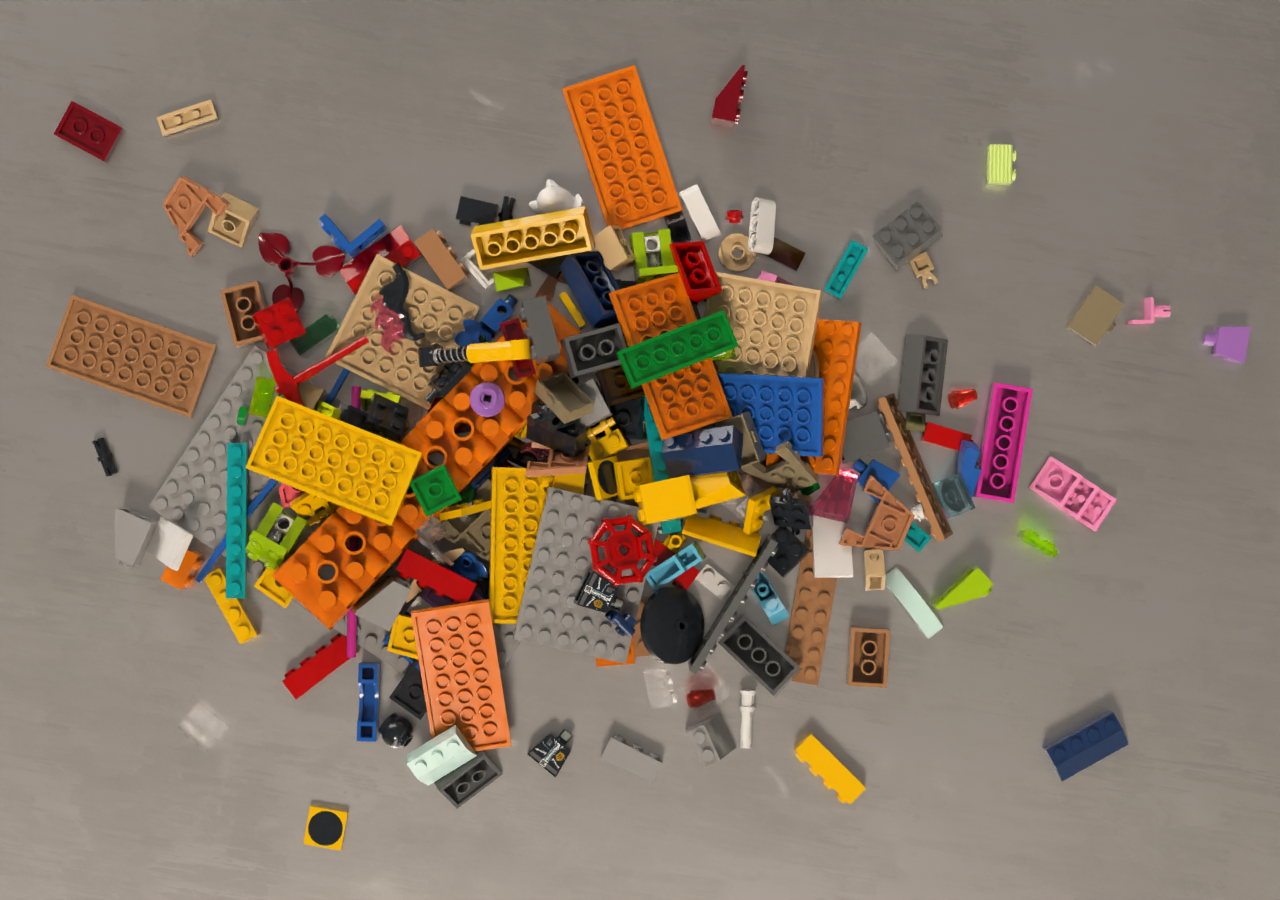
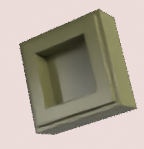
M906 412L905 430L925 432L926 414Z

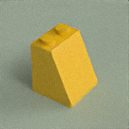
M738 471L690 477L697 509L746 495Z
M689 475L635 487L633 493L634 500L638 502L639 510L637 515L639 521H642V526L697 514Z

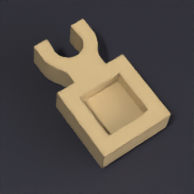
M927 252L916 256L910 261L916 277L922 276L924 289L928 288L926 283L928 279H932L934 285L938 283L937 278L931 274L934 271V267Z

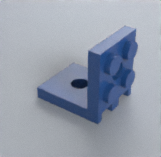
M326 214L319 218L322 222L320 224L322 229L329 236L332 234L335 237L332 241L341 251L345 249L352 258L388 229L378 219L350 243Z

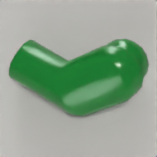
M469 483L468 490L460 493L462 500L457 503L469 504L471 501H474L477 489H474Z

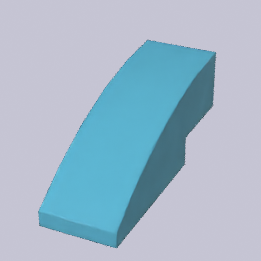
M697 541L647 572L646 579L655 591L705 559L706 555Z

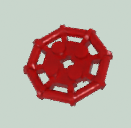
M632 515L612 519L604 518L592 538L588 539L593 571L596 570L616 587L621 584L643 582V578L653 563L657 562L652 539L653 532L633 519ZM625 525L622 531H615L614 526ZM631 528H634L637 532L641 534V536L638 537L633 535V532H631ZM607 530L610 534L608 538L605 539V542L599 541ZM644 540L646 544L647 553L643 552L642 541ZM621 545H623L624 548H627V552H625L624 554L625 556H623L622 553L619 552ZM598 547L603 548L605 559L600 561ZM641 559L646 560L641 569L639 570L637 568V563ZM608 563L611 568L616 570L615 574H612L603 566ZM631 569L633 575L622 576V570Z

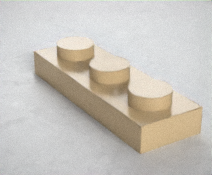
M211 99L157 117L163 136L218 119Z

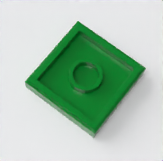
M444 464L413 479L410 483L426 517L462 500Z

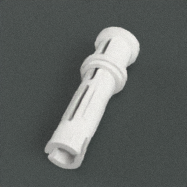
M740 689L741 705H739V709L741 711L739 747L752 748L753 712L756 710L754 700L757 690Z

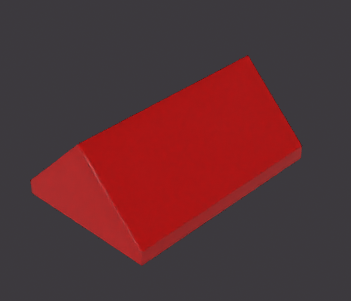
M704 241L670 243L669 246L687 295L695 303L701 302L722 291Z

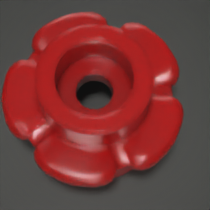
M742 210L727 211V217H725V219L729 220V223H740L741 219L744 218Z

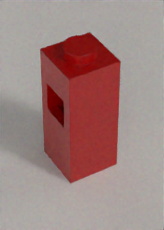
M926 422L925 432L922 433L920 440L959 452L962 440L974 442L971 439V434Z

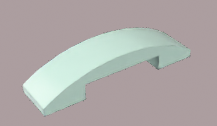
M897 567L886 574L885 584L929 639L942 629L943 625Z

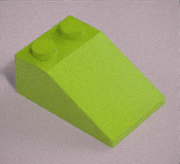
M973 566L931 606L939 610L982 596L986 597L993 590L991 587L994 584L978 567Z

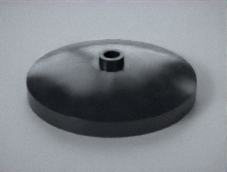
M664 587L649 597L642 610L640 631L644 646L654 659L664 664H681L692 658L702 643L705 627L704 616L698 600L692 593L681 587Z

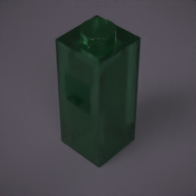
M326 314L305 328L306 333L303 336L290 341L299 356L303 357L335 335L338 331L337 326L340 324L334 316L330 317Z

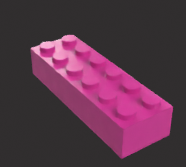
M992 383L978 463L982 471L973 497L1014 503L1033 389Z

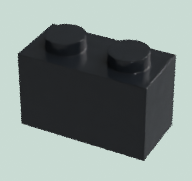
M461 196L456 220L460 221V225L468 227L471 224L479 226L496 223L499 205Z

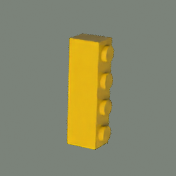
M220 567L207 574L204 580L239 643L243 644L260 635L242 599L226 598V571L224 567Z
M811 733L794 748L797 752L795 756L802 763L806 761L810 765L808 769L816 777L820 775L824 779L822 783L829 790L834 788L838 792L836 797L843 804L846 801L851 804L866 789Z

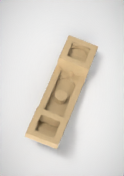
M459 548L448 551L436 557L433 561L440 564L447 559L452 564L466 549ZM415 579L409 586L411 591L406 599L407 603L423 590L421 586L416 584L417 580Z

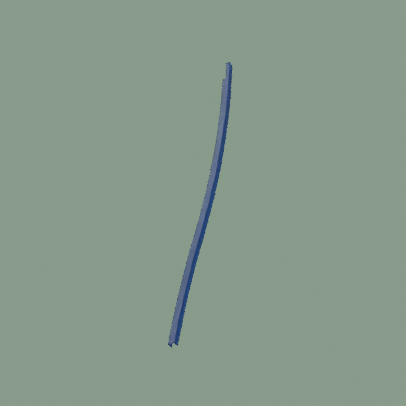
M343 368L325 403L330 405L333 403L350 373L349 370ZM271 479L250 504L247 520L278 481ZM226 536L195 580L197 582H203L226 549Z

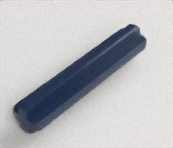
M505 448L470 481V485L474 489L481 487L491 477L492 467H501L512 456L509 449Z

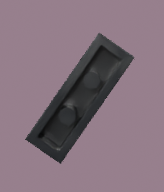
M527 421L526 439L575 458L585 451L587 430L577 425H571L547 431L539 425L530 426Z

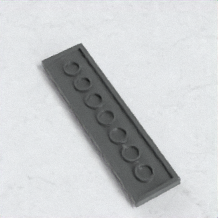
M768 534L756 557L751 561L703 638L698 651L688 662L689 671L694 674L698 670L702 671L707 663L705 661L708 654L712 655L714 653L718 638L722 639L724 637L728 622H733L738 613L736 612L738 606H743L748 598L746 595L748 590L753 589L757 584L758 579L756 578L760 572L763 573L767 568L768 558L770 556L773 557L779 548L777 546L778 542L772 535Z

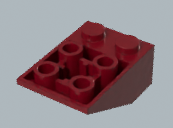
M745 65L739 68L716 97L711 124L733 128L734 123H738L741 109L737 107L738 104L742 105L744 95L741 85L745 86L748 71H744Z

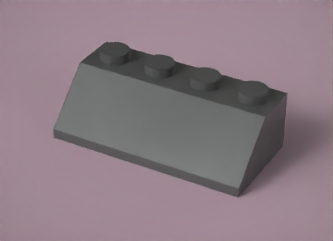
M906 334L898 411L940 416L948 340L926 335Z

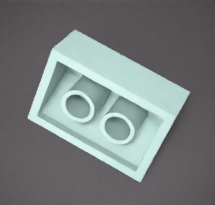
M454 725L407 754V765L418 780L429 786L473 759L477 754L458 727Z

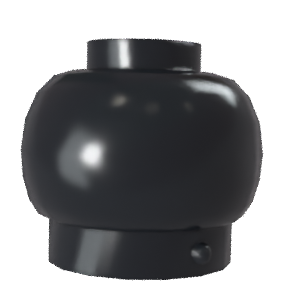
M396 713L391 714L385 719L378 730L382 735L383 741L392 748H399L401 746L404 748L413 739L412 723L407 718L398 716Z

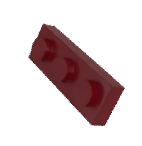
M519 318L500 323L505 341L525 339ZM532 358L511 360L517 380L536 374Z

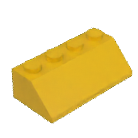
M697 515L686 517L682 534L756 557L761 539V534H758V530L748 535L743 532L742 528H739V523L729 520L727 524L721 522V517L711 515L709 519Z

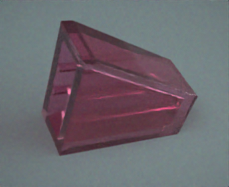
M840 470L839 476L833 478L810 509L811 515L847 523L850 518L858 475L850 470Z

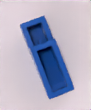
M962 440L958 453L957 475L958 481L963 484L968 493V504H970L982 471L977 462L981 450L977 443Z

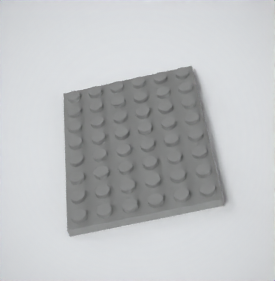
M548 486L512 639L626 664L632 636L624 635L623 637L615 631L616 626L605 617L606 613L579 606L574 603V600L589 569L593 570L588 539L592 538L604 518L612 519L632 515L633 519L642 525V521H639L637 515L639 507L605 499L597 501L596 497ZM659 522L643 525L646 529L653 532V545ZM625 525L614 526L615 531H622L625 528ZM631 528V532H633V535L638 537L641 536L639 532H637L634 528ZM607 530L599 541L605 542V539L608 538L610 534ZM644 540L642 541L643 552L647 553L646 544ZM621 545L619 552L622 553L623 556H625L624 554L625 552H627V548H624L623 545ZM598 547L600 561L605 559L603 548ZM641 559L637 563V568L639 570L641 569L646 560ZM608 563L603 566L612 574H615L616 570L611 568ZM631 569L622 570V576L633 575ZM647 574L641 583L634 582L618 585V591L615 596L624 600L620 610L611 606L608 610L618 611L622 616L627 613L636 620Z

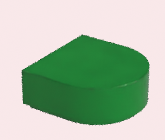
M244 405L239 408L238 425H246L251 407Z

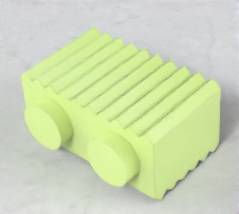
M990 144L987 147V185H1011L1012 180L1016 178V169H1012V161H1016V150H1013V145Z

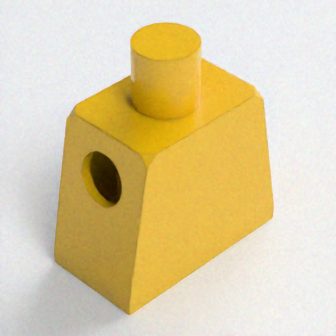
M586 473L540 476L539 486H549L584 495Z

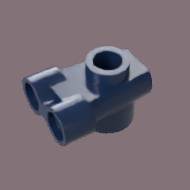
M613 609L608 610L605 614V617L616 626L615 631L621 636L631 637L635 633L634 626L637 624V621L629 614L625 613L622 616Z

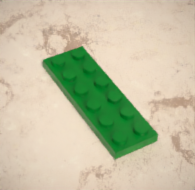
M724 310L620 350L616 354L630 387L633 389L737 348L739 345Z

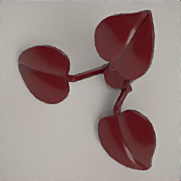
M259 233L258 245L262 258L270 265L278 264L279 269L285 272V277H287L289 286L282 284L274 289L272 302L275 304L289 297L296 312L303 304L304 294L300 288L293 287L290 274L295 273L298 266L316 265V271L319 275L331 277L339 271L345 259V253L339 248L325 245L314 250L312 257L315 262H296L289 257H284L290 251V242L286 236L280 233Z

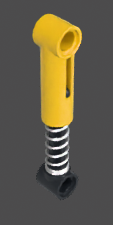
M529 339L469 344L467 348L465 346L463 348L457 347V349L452 347L451 349L445 348V350L437 347L418 348L419 367L438 366L442 362H464L465 360L470 363L531 359Z

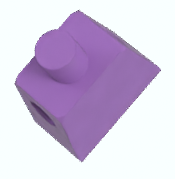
M1217 327L1214 334L1204 333L1202 344L1212 346L1211 354L1237 364H1243L1246 359L1251 327Z

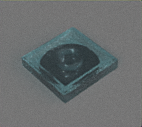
M960 473L931 484L946 519L975 509V505Z

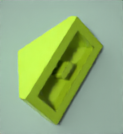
M528 267L492 273L496 292L531 286Z

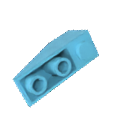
M760 572L756 578L758 582L751 590L774 626L788 618L789 615L764 572Z

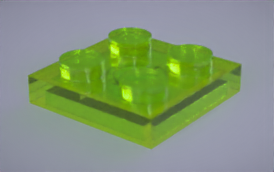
M1033 530L1019 531L1016 537L1046 556L1055 558L1059 551L1055 549V544L1048 540H1040V535Z

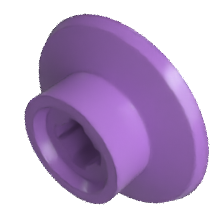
M481 383L470 394V405L480 416H495L504 407V393L494 383ZM484 396H491V402H484Z

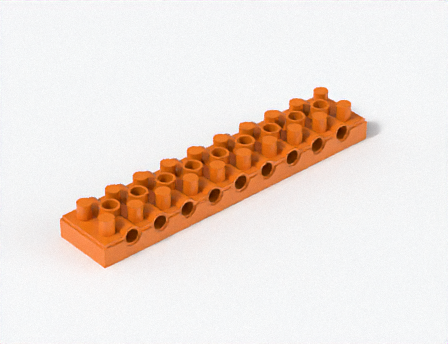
M548 301L549 312L561 351L559 359L537 365L536 361L532 360L536 374L525 377L520 381H513L508 376V373L514 370L511 360L474 363L466 376L445 397L443 396L432 410L398 443L423 454L412 480L444 464L460 494L469 485L470 481L527 424V416L531 415L532 403L540 399L535 394L537 380L542 381L563 372L570 377L560 341L582 333ZM525 322L521 323L523 333L525 330L524 327H526ZM503 334L495 342H504ZM484 382L498 385L505 396L503 409L492 417L478 415L470 405L472 390ZM459 425H467L471 429V433L467 437L462 438L457 436L454 430ZM432 453H440L443 455L444 461L438 466H433L428 462V457ZM406 494L393 526H389L338 506L324 523L307 538L305 543L276 570L272 577L323 625L331 630L401 557L406 549L437 519L445 508L426 517L415 494ZM354 537L360 538L363 541L362 548L356 552H352L346 547L347 542ZM325 566H332L336 571L335 576L328 581L322 580L319 576L321 569Z

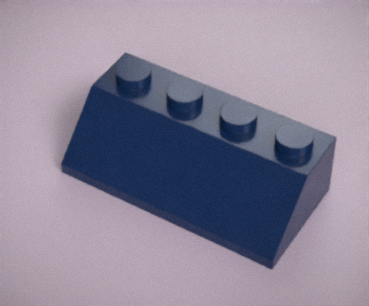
M600 252L568 254L559 266V269L591 327H607L617 322L618 318L609 293L620 290L611 271L605 266Z
M732 425L690 431L664 439L662 455L669 478L741 471L743 434Z
M1107 711L1043 747V750L1062 782L1127 746L1128 741L1114 712Z

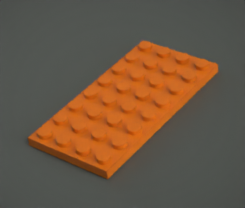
M635 65L562 88L607 227L609 225H618L621 230H625L682 211Z
M680 273L609 293L628 347L697 321ZM711 358L642 385L661 440L733 417Z
M818 319L813 350L819 361V378H824L823 456H800L803 463L807 462L814 470V473L839 476L862 325L860 322ZM767 453L766 468L785 459L778 454Z
M489 599L411 611L431 738H435L456 725L474 751L511 746Z

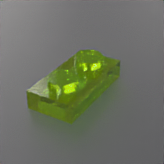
M257 376L249 414L268 417L276 387L275 380Z

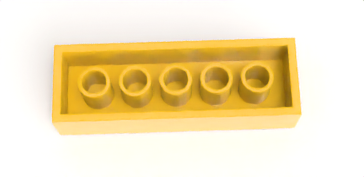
M586 206L474 226L471 232L480 270L590 251L594 245Z

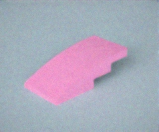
M1051 456L1029 487L1094 532H1097L1117 502V499Z

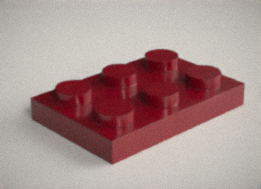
M71 101L54 135L106 162L123 128Z

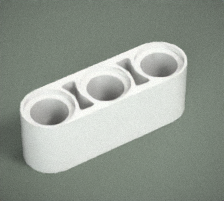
M696 184L679 192L701 240L705 242L720 235L719 228L698 185Z
M758 197L752 201L748 248L752 252L769 255L773 249L776 203L774 201Z

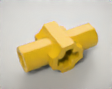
M680 532L670 533L663 544L674 553H677L688 538Z

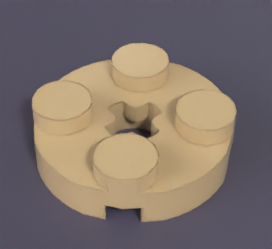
M735 233L727 236L721 242L718 257L721 264L727 270L743 272L753 265L757 252L749 250V238L747 236ZM734 248H738L740 251H743V254L740 255V258H736V256L732 255V252L735 251Z

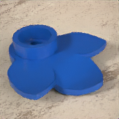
M472 319L463 321L465 330L459 332L454 338L458 346H465L466 348L469 344L492 342L491 333L486 329H482L481 324ZM480 335L485 337L483 342L479 340Z
M472 551L463 552L458 557V560L454 561L451 565L452 571L474 582L477 578H488V570L485 564L478 561L476 554Z

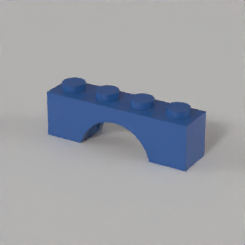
M361 662L358 666L359 714L357 720V741L376 742L379 735L380 663Z

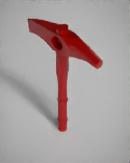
M365 335L357 341L355 340V342L294 377L282 365L277 348L266 352L271 372L278 385L275 387V391L279 396L283 394L287 400L305 406L301 399L298 385L369 343L368 338Z

